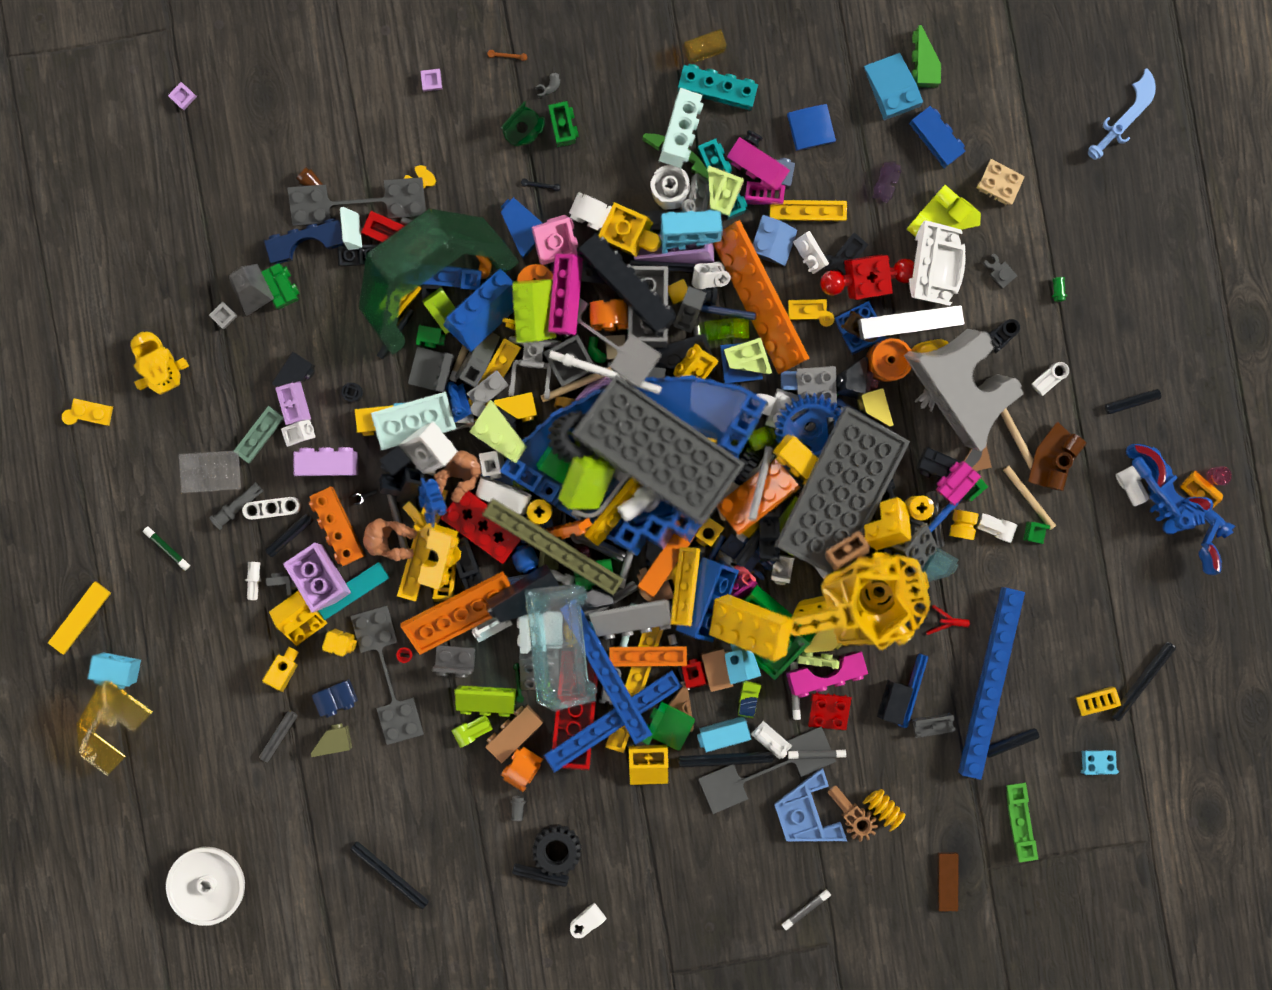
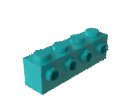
M694 64L683 66L677 92H679L680 88L701 94L704 99L752 110L758 84H755L754 80L744 78V80L736 79V76L732 74H725L724 76L717 74L718 72L713 69L701 70L699 66Z
M713 139L698 146L697 152L707 170L708 166L731 174L732 168L729 161L724 159L723 154L725 152L721 143L718 144L717 140ZM740 194L737 196L730 216L725 215L727 220L745 213L747 203Z

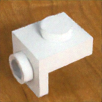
M780 555L778 562L785 568L781 573L773 568L771 580L776 584L785 585L790 583L794 557Z

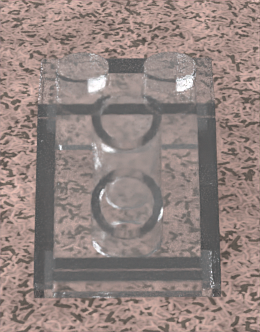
M238 451L179 454L181 493L241 489Z

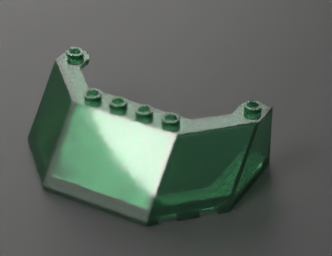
M428 209L366 254L359 309L392 355L401 350L405 344V339L397 328L401 299L463 254L488 257L497 270L501 269L503 272H508L519 264V261L509 247L484 218Z

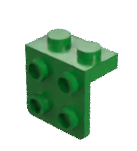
M661 702L658 709L654 707L649 717L653 719L651 724H647L652 735L642 740V742L649 745L653 738L675 750H681L695 719Z

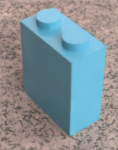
M744 717L699 728L700 734H697L700 747H704L706 752L751 740Z

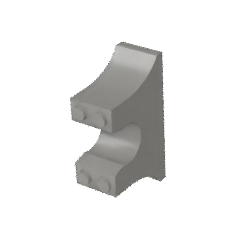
M966 329L950 343L937 350L925 353L909 351L904 357L964 446L982 451L986 447L988 433L996 418L1024 393L1021 390L1020 382L1016 378L999 374L986 379L982 385L975 386L972 377L974 367L980 360L986 358L994 347L990 343L991 338L986 332Z

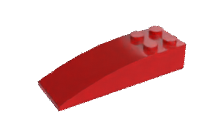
M562 650L552 750L594 723L598 677L589 661L585 675L580 672L573 673L576 657L575 651ZM578 659L577 664L585 665V660ZM591 748L561 769L589 771Z

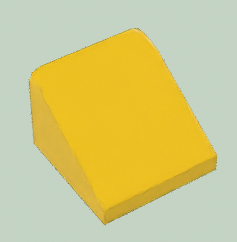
M684 279L668 286V294L673 305L683 301L688 287Z

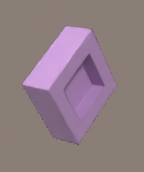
M440 69L421 71L423 92L443 90Z
M182 82L168 95L183 110L197 97Z

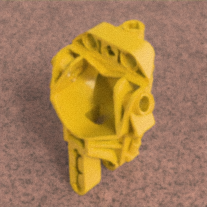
M874 553L873 558L858 556L856 562L844 569L841 568L832 574L826 575L821 585L824 596L802 600L797 604L791 617L793 620L790 633L799 636L833 629L837 643H842L844 646L849 644L876 645L879 650H883L894 641L900 646L914 635L915 629L919 628L929 611L930 599L928 595L929 581L925 571L922 572L920 563L914 558L904 556L891 557L885 553ZM911 566L916 571L912 573L908 572L906 570V567ZM879 586H880V587H882L885 591H884V592H878V591L875 589V587H879ZM866 589L868 590L870 600L866 596ZM889 596H891V599L887 603L878 605V603L885 602L889 598ZM923 603L925 608L920 609L916 604ZM909 620L911 626H905L904 624Z

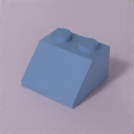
M763 215L752 244L758 257L785 266L797 229L780 220Z

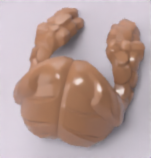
M457 451L446 467L434 475L441 495L443 494L442 492L448 477L462 478L464 482L458 483V487L455 488L451 497L454 502L459 503L465 492L475 488L478 478L482 474L480 461L476 456L467 451Z
M381 518L374 520L366 526L363 544L370 555H380L395 561L413 558V549L393 548L390 550L387 538L391 531L395 530L396 534L415 539L417 536L416 529L410 528L398 521H385Z

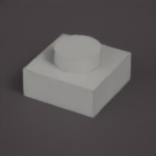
M224 302L209 314L222 329H225L237 317Z

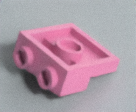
M558 216L547 220L546 223L531 227L541 265L555 262V254H578V241L572 231L574 224L568 216Z

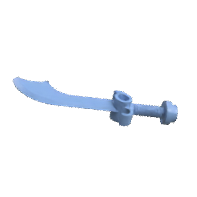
M1148 69L1144 70V74L1138 82L1132 84L1136 92V100L1131 108L1113 126L1107 124L1110 118L1103 122V127L1109 130V134L1097 146L1091 145L1089 147L1088 155L1092 159H1100L1103 156L1102 150L1114 138H1117V141L1121 144L1126 143L1130 139L1128 137L1126 140H1123L1121 134L1147 108L1155 95V81Z

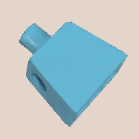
M730 644L732 652L725 654L730 684L761 676L754 653Z

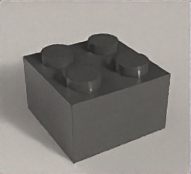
M578 334L544 352L562 387L592 373L575 366L563 365V362L549 358L550 352L554 351L563 355L570 354L575 359L593 364Z

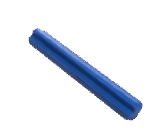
M917 655L908 686L913 688L903 725L898 724L900 727L907 728L928 661L927 655Z

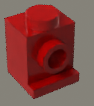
M692 659L687 661V666H682L686 688L691 689L708 685L703 662ZM694 670H698L699 675L697 677L693 676Z

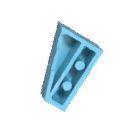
M720 211L668 212L662 214L660 230L662 254L668 253V249L679 247V250H683L685 245L694 243L697 246L721 241L722 224Z

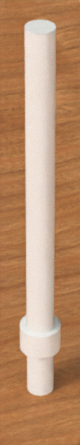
M554 351L550 352L549 358L563 362V365L575 366L611 379L618 375L632 386L638 387L618 372L575 359L570 354L563 355ZM644 381L638 388L660 394L662 387Z

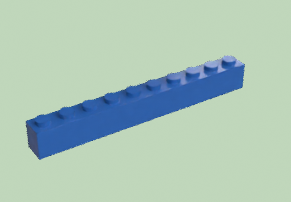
M1001 587L958 772L963 776L982 779L1025 592Z

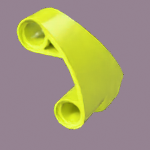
M944 185L906 230L916 237L923 221H930L961 230L980 226L981 213L962 197L960 198L949 187Z

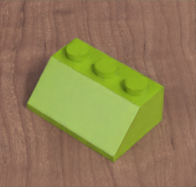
M553 279L514 281L512 285L517 343L556 338V333L548 331Z
M459 685L455 689L456 710L460 711V714H472V711L479 712V715L489 716L491 713H499V716L509 717L510 714L515 712L516 689Z

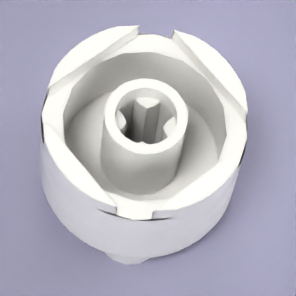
M665 165L654 173L651 179L652 195L655 202L662 209L672 210L680 208L682 202L689 199L690 183L688 175L683 169L672 165Z
M578 192L569 213L571 214V219L581 223L584 220L588 221L587 226L600 231L612 207L608 206L606 209L607 205L585 194L583 196L582 193Z

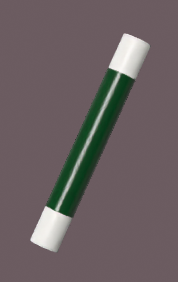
M147 526L143 530V533L184 571L190 567L151 528Z

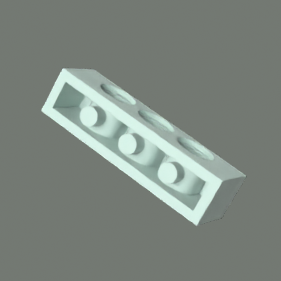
M680 88L659 158L660 162L681 168L683 162L688 161L691 152L688 150V146H692L695 137L692 131L697 129L699 119L696 116L697 114L700 115L703 108V103H700L701 94Z

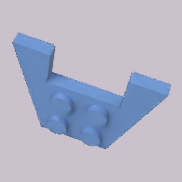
M823 768L819 769L774 803L786 841H847L841 822L822 828L811 792L829 787Z

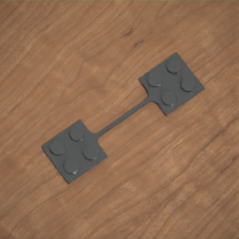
M418 177L384 180V197L342 201L329 200L326 184L287 187L292 225L324 223V221L331 219L330 207L332 205L379 201L386 204L388 218L426 216L423 179Z
M388 606L350 616L360 652L377 650L386 675L392 702L389 705L376 708L386 744L389 745L424 735L414 698L398 701L395 698L382 649L385 646L398 643Z
M822 726L787 741L792 745L790 751L831 750ZM835 758L788 759L746 778L739 777L734 764L698 779L713 814L748 800L743 785L750 779L790 762L796 764L802 777L835 763L836 760Z

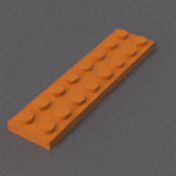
M741 221L734 222L722 230L721 241L714 242V248L726 272L731 276V281L746 311L756 313L755 320L751 321L779 375L808 360L809 356Z

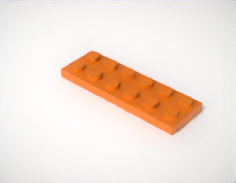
M502 571L402 622L401 628L419 655L492 619L487 610L490 606L486 600L509 587L511 583Z

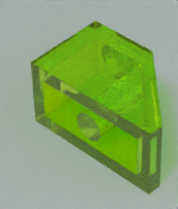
M730 318L705 321L707 339H749V319Z
M769 426L754 430L748 440L751 450L756 451L775 444V432L773 428L769 429Z

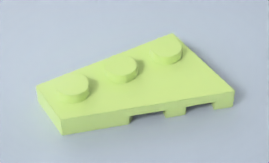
M490 400L469 432L517 463L527 446L510 426L494 402Z

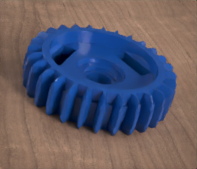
M806 393L804 399L798 395V401L791 398L792 404L785 403L786 410L780 409L782 415H777L779 422H775V427L777 428L775 429V435L778 443L787 434L795 436L801 443L811 446L808 449L818 458L830 436L828 434L827 418L833 417L835 426L842 411L840 407L837 408L836 402L831 403L829 397L824 401L822 394L818 399L816 393L813 394L812 398H809L808 393ZM805 408L808 409L794 420L791 419L798 411ZM808 422L815 424V428L811 431L804 428Z

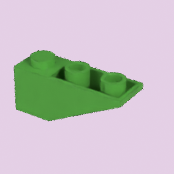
M919 25L912 35V42L915 43V50L912 52V62H915V70H912V77L917 87L938 88L941 84V63L922 25Z

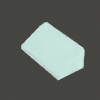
M340 207L342 237L348 250L362 248L359 214L345 207Z

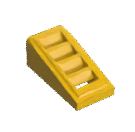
M456 564L452 565L451 568L449 567V569H452L451 573L448 572L451 577L447 583L449 588L441 587L439 590H433L432 599L434 601L443 602L454 596ZM439 592L448 593V596L439 595Z
M1113 686L1076 697L1081 716L1121 706L1117 690ZM1109 693L1111 695L1112 702H1109V698L1107 695ZM1099 696H1103L1104 705H1102ZM1092 698H1095L1097 707H1094ZM1084 700L1088 701L1090 709H1086Z

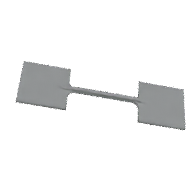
M579 298L577 324L583 325L617 349V356L610 367L640 387L661 354L633 334L629 336L623 346L618 347L582 321V314L589 304Z

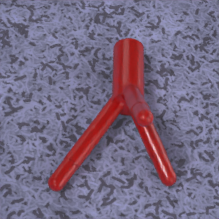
M932 605L934 610L947 618L940 619L939 622L947 624L927 631L926 635L950 626L969 627L970 621L953 618L937 606Z

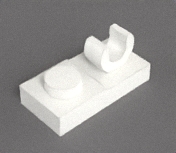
M810 231L793 241L804 259L803 263L808 265V271L812 272V274L829 264Z

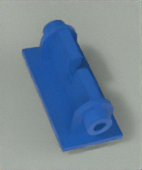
M454 382L447 383V396L454 422L456 423L472 413L464 384L462 383L457 386Z

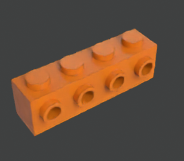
M328 487L309 496L311 499L309 505L312 511H316L319 516L317 519L318 524L327 533L325 538L330 547L333 546L336 552L334 557L337 563L346 566L365 557L363 548L334 487Z

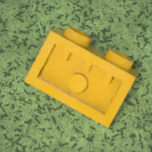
M695 343L687 351L681 363L676 365L673 374L675 377L692 375L697 378L706 379L718 363V360L703 351Z

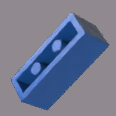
M929 106L909 124L945 169L965 152V146L960 139L954 137L951 127L947 123H943L940 119V113L935 108L932 109Z

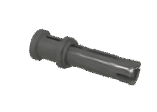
M255 482L229 505H223L218 513L214 516L211 515L209 517L210 520L221 530L222 526L230 519H235L236 513L246 503L251 502L259 494L263 493V489Z

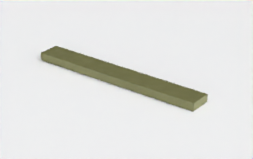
M494 498L491 499L482 513L483 516L613 596L624 580Z

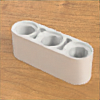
M481 476L475 494L478 498L488 502L494 498L518 514H526L531 499V494L485 476Z
M295 497L249 502L244 505L242 512L247 519L292 515L300 511L301 502ZM290 500L294 501L296 505L293 511L287 508V503ZM270 503L276 505V511L273 514L268 511ZM252 505L257 508L255 516L249 513V508Z

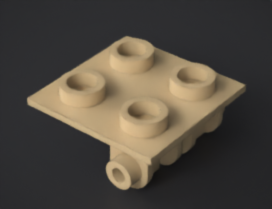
M991 159L976 188L979 189V192H983L986 195L990 193V198L992 195L995 196L994 200L998 198V201L1004 203L1005 206L1007 204L1012 205L1025 176Z

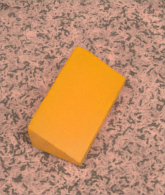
M1195 470L1180 486L1190 497H1207L1213 501V508L1223 499V494Z

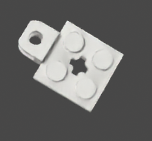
M778 388L774 397L762 393L756 394L767 401L762 414L768 415L765 425L776 428L775 422H779L777 415H782L780 409L786 410L785 403L791 405V398L798 401V395ZM805 408L798 411L791 419L794 420L808 409Z

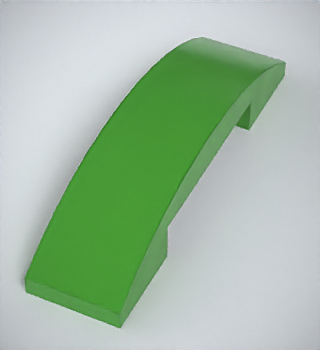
M644 134L643 141L659 151L664 144L666 136ZM691 151L688 159L689 162L694 164L691 172L694 174L698 173L708 180V170L699 157Z
M1026 783L1006 785L1010 825L1018 861L1038 860L1036 841L1033 838L1028 808L1029 798Z

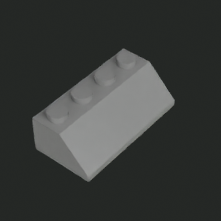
M662 600L589 613L597 637H603L604 640L615 638V634L622 633V637L634 635L633 631L638 630L641 633L652 632V628L659 627V630L671 629L673 604L672 601Z

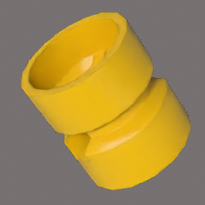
M954 509L952 520L955 523L951 525L949 536L974 540L976 529L973 526L977 524L979 514Z

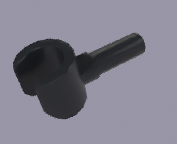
M373 490L365 494H352L349 498L357 497V503L352 505H360L364 499L376 495L377 491Z

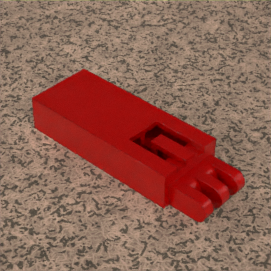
M373 211L370 212L361 231L363 235L414 258L419 256L428 260L429 256L422 252L424 250L431 253L432 249L426 247V244L430 246L435 245V242L425 238L424 234ZM404 235L416 239L415 242L407 239L406 244L401 241Z

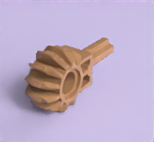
M836 785L828 790V794L844 812L842 816L846 819L845 825L851 826L846 829L847 833H852L851 838L855 839L858 836V840L862 841L863 836H865L867 840H870L868 834L875 835L876 833L872 828H878V825L873 823L877 818L875 816L871 817L872 812L869 810L865 814L864 808L860 810L855 803L852 805ZM859 821H866L865 828H857V823Z

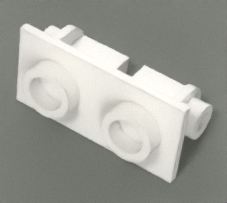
M495 617L472 628V633L478 642H481L513 624L511 620L500 623Z
M764 721L751 733L756 740L779 759H783L787 755V751L792 747L790 743Z

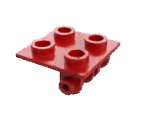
M818 692L811 695L812 705L808 727L818 728L822 726V728L846 730L852 697H847V695H830L829 693L827 695L818 694Z

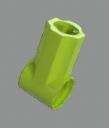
M483 715L451 731L461 748L475 741V738L493 730L487 716Z

